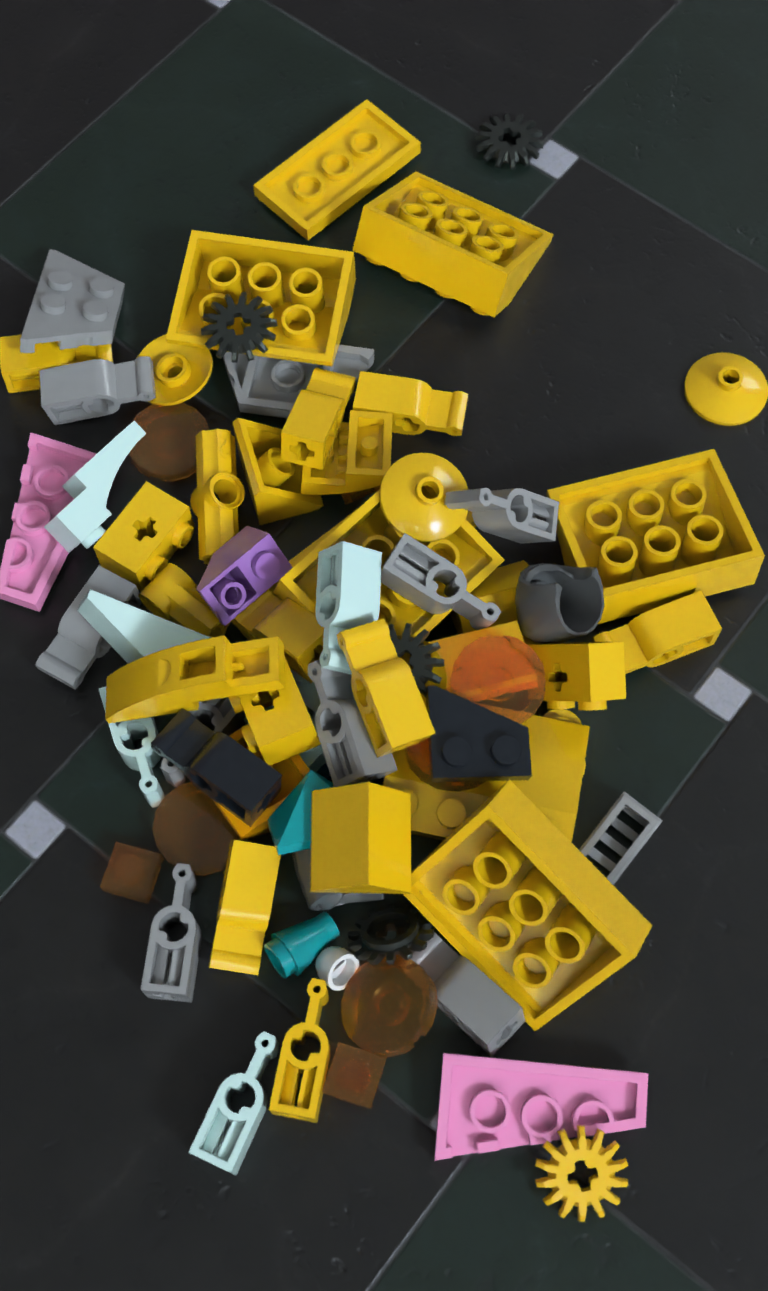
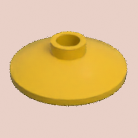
M167 334L151 341L138 355V357L149 356L153 362L156 398L148 402L159 406H171L185 402L195 396L205 386L212 372L213 358L210 349L169 344L166 342Z
M714 353L702 357L691 366L684 382V393L690 407L703 419L717 425L736 426L751 421L763 410L768 398V384L762 371L749 359L733 353ZM724 380L732 381L733 384L727 383Z
M413 453L397 460L385 473L380 485V506L388 523L401 535L406 533L419 542H435L452 535L462 525L468 513V510L449 509L445 505L446 493L468 490V486L461 472L448 460L431 453ZM422 486H429L434 489L436 497L433 499L426 498L422 494Z

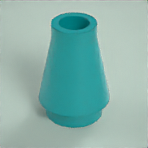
M324 911L314 918L272 933V940L264 944V949L271 964L283 978H287L292 974L299 976L322 950L340 936V932L331 916Z

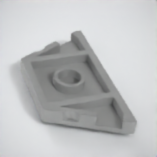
M49 249L20 338V352L35 353V344L58 341L60 350L77 348L81 345L98 346L112 344L124 298L125 284L67 255Z
M339 344L332 367L254 356V360L248 361L246 354H239L238 363L231 362V352H226L223 360L240 412L287 419L300 391L307 388L315 367L356 377L357 384L360 371L367 372L374 363V349Z

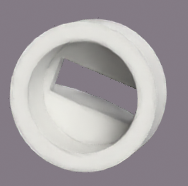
M330 946L322 950L318 955L315 968L318 977L325 980L327 986L335 991H340L347 988L356 978L359 971V961L345 948Z

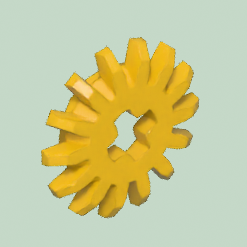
M577 1125V1139L572 1140L569 1139L565 1129L558 1131L563 1143L556 1148L549 1141H546L542 1146L551 1155L550 1160L546 1161L536 1158L535 1166L547 1171V1177L535 1179L536 1187L552 1189V1192L543 1198L547 1206L560 1199L563 1201L558 1212L560 1217L565 1218L572 1207L577 1206L578 1221L585 1222L587 1206L593 1205L598 1217L602 1218L605 1216L600 1203L603 1198L617 1206L621 1202L620 1198L610 1190L612 1187L628 1186V1179L615 1176V1172L628 1166L627 1159L613 1161L612 1156L619 1149L620 1145L614 1140L604 1148L601 1144L605 1131L599 1128L592 1140L586 1139L585 1125ZM580 1160H584L587 1168H596L597 1171L596 1175L589 1177L590 1186L586 1188H580L576 1180L568 1181L567 1174L575 1171L574 1163Z

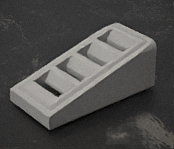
M624 791L580 847L579 851L585 857L587 855L591 856L610 871L607 879L614 885L663 820ZM621 811H624L645 827L640 835L617 818ZM610 825L633 842L629 849L605 832ZM598 840H601L622 857L617 865L594 847Z

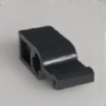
M183 708L151 742V748L158 755L166 758L184 771L187 778L197 788L250 827L281 791V773L222 732H213Z

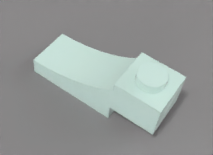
M135 420L62 486L74 500L46 524L44 528L68 553L80 543L88 549L106 532L101 524L112 515L106 508L113 480L128 453L146 434Z

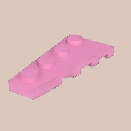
M30 432L27 445L29 454L27 463L23 464L20 477L22 486L18 503L14 504L11 517L13 521L10 539L6 540L0 567V599L40 612L69 554L44 526L74 500L62 486L97 453Z
M443 1052L434 1160L561 1140L558 1131L565 1129L569 1138L577 1137V1125H585L586 1137L594 1136L598 1128L605 1131L604 1134L645 1128L648 1073Z

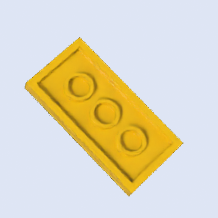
M366 99L253 185L254 195L309 241L419 155L421 152V142Z

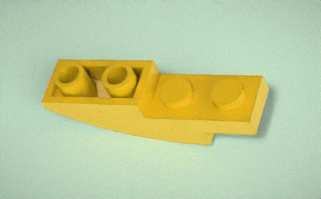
M223 635L177 645L139 658L107 676L105 720L108 723L175 714L182 708L187 711L199 710V701L284 689V644L278 636L231 643Z

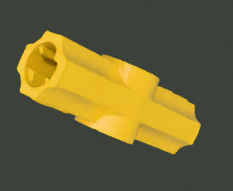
M218 428L208 431L202 430L196 435L197 488L191 494L190 504L191 509L198 517L199 560L204 561V564H209L213 553L239 532L238 507L244 501L245 496L244 486L237 477L235 436L231 435V431Z

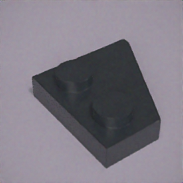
M427 686V712L436 732L428 738L431 783L530 779L532 771L528 727L440 687Z

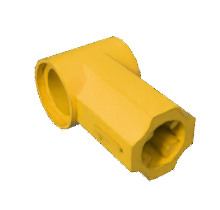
M168 563L138 594L141 602L154 615L169 621L171 620L176 624L211 638L225 635L231 623L230 621L226 626L220 623L196 590V583L186 572L173 563Z

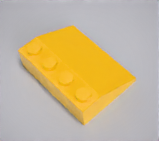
M414 172L363 206L353 251L365 256L366 260L372 264L384 265L399 272L408 281L420 282L435 289V292L444 298L456 299L470 306L477 314L496 317L510 304L550 244L554 234L419 172Z
M191 230L166 335V342L208 349L205 343L213 335L202 336L201 328L213 323L203 321V315L208 313L218 314L211 308L213 302H217L226 308L227 303L224 298L226 294H230L234 304H238L241 293L246 292V304H249L257 296L261 297L263 301L257 309L271 306L274 312L265 316V318L277 319L278 324L276 327L267 328V330L276 335L275 341L264 338L262 342L268 350L262 353L258 348H255L252 351L254 356L332 367L349 316L356 281L354 252ZM242 317L234 318V324L227 326V329H234L236 335L244 334V328L251 326V323H244ZM217 344L210 349L218 350L220 346Z
M715 449L547 490V498L559 502L556 533L565 566L596 567L603 585L604 609L598 624L644 613L702 590L706 597L755 584L765 555Z
M422 486L421 491L426 498L433 499L436 497L434 489L429 486ZM380 489L279 580L273 592L278 598L283 601L289 598L316 616L318 552L342 541L382 552V568L403 535L398 533L386 520L380 506ZM466 519L447 538L435 542H420L463 571L467 579L466 591L469 593L505 561ZM435 581L438 584L436 592L443 597H448L444 594L446 585ZM381 583L378 620L384 618L387 625L393 624L396 635H402L406 623L413 625L411 636L416 637L424 629L430 632L452 611L450 609L442 614H431Z
M477 704L528 727L532 776L529 780H514L512 782L572 842L590 726ZM427 738L421 743L392 753L398 770L384 777L383 786L411 793V834L444 841L507 781L431 783L429 742Z
M510 779L411 871V893L403 894L462 956L470 960L522 1007L525 1022L534 1031L541 1028L633 960L652 927L650 922Z

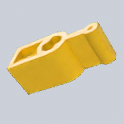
M22 334L0 337V367L8 393L39 390V370L94 359H104L113 362L111 344L98 346L81 345L77 348L60 350L58 341L35 344V353H21L20 338Z
M317 367L314 368L307 388L300 391L281 431V460L323 470L340 431L346 405L356 385V377Z
M360 371L353 410L393 413L392 433L417 435L425 430L445 432L451 436H462L468 394L462 391L447 392L433 390L426 382L414 378Z
M267 590L238 614L232 622L239 629L245 630L256 639L278 636L284 644V656L290 669L312 684L314 681L308 676V664L315 660H320L323 650L324 627L318 624L314 614L293 600L286 598L283 601Z
M702 590L648 610L624 626L599 633L592 638L591 642H624L626 675L645 666L652 668L714 645L722 627Z
M384 618L340 631L337 634V640L352 673L351 687L354 699L377 758L421 743L434 735L436 732L408 664L402 658H398L390 637L389 627Z
M230 840L209 968L258 975L281 857L274 846Z
M312 978L307 986L310 1000L306 1020L292 1026L286 1032L282 1043L269 1111L273 1115L317 1123L330 1060L329 1041L325 1032L319 1027L322 1007L329 1000V994L325 980ZM306 1037L317 1039L321 1043L319 1053H310L308 1061L298 1060L294 1056L295 1045H303ZM301 1074H303V1076H302V1081H301V1086H300V1091H299V1096H298V1101H297V1106L295 1107V1101H296V1096H297V1091H298L300 1076H301Z

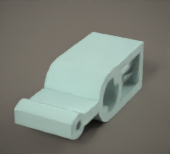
M345 541L318 552L315 612L318 624L324 627L323 650L320 655L321 668L352 675L344 652L339 647L337 634L340 631L378 620L380 612L382 552Z
M105 686V687L99 688V693H100L101 700H102L103 707H104L105 714H106V686ZM154 717L108 723L113 742L124 763L129 768L140 771L139 788L148 804L152 808L163 805L165 795L152 770L161 759V756L151 748V742L159 734ZM142 739L143 747L133 750L135 749L134 741Z
M265 1031L259 1034L255 1040L256 1051L246 1073L232 1074L218 1088L188 1152L234 1175H237L266 1111L267 1095L259 1082L269 1061L274 1059L279 1052V1042L276 1037ZM246 1087L253 1088L256 1097L254 1105L251 1108L243 1106L239 1113L233 1112L230 1108V1099L234 1091L243 1093Z

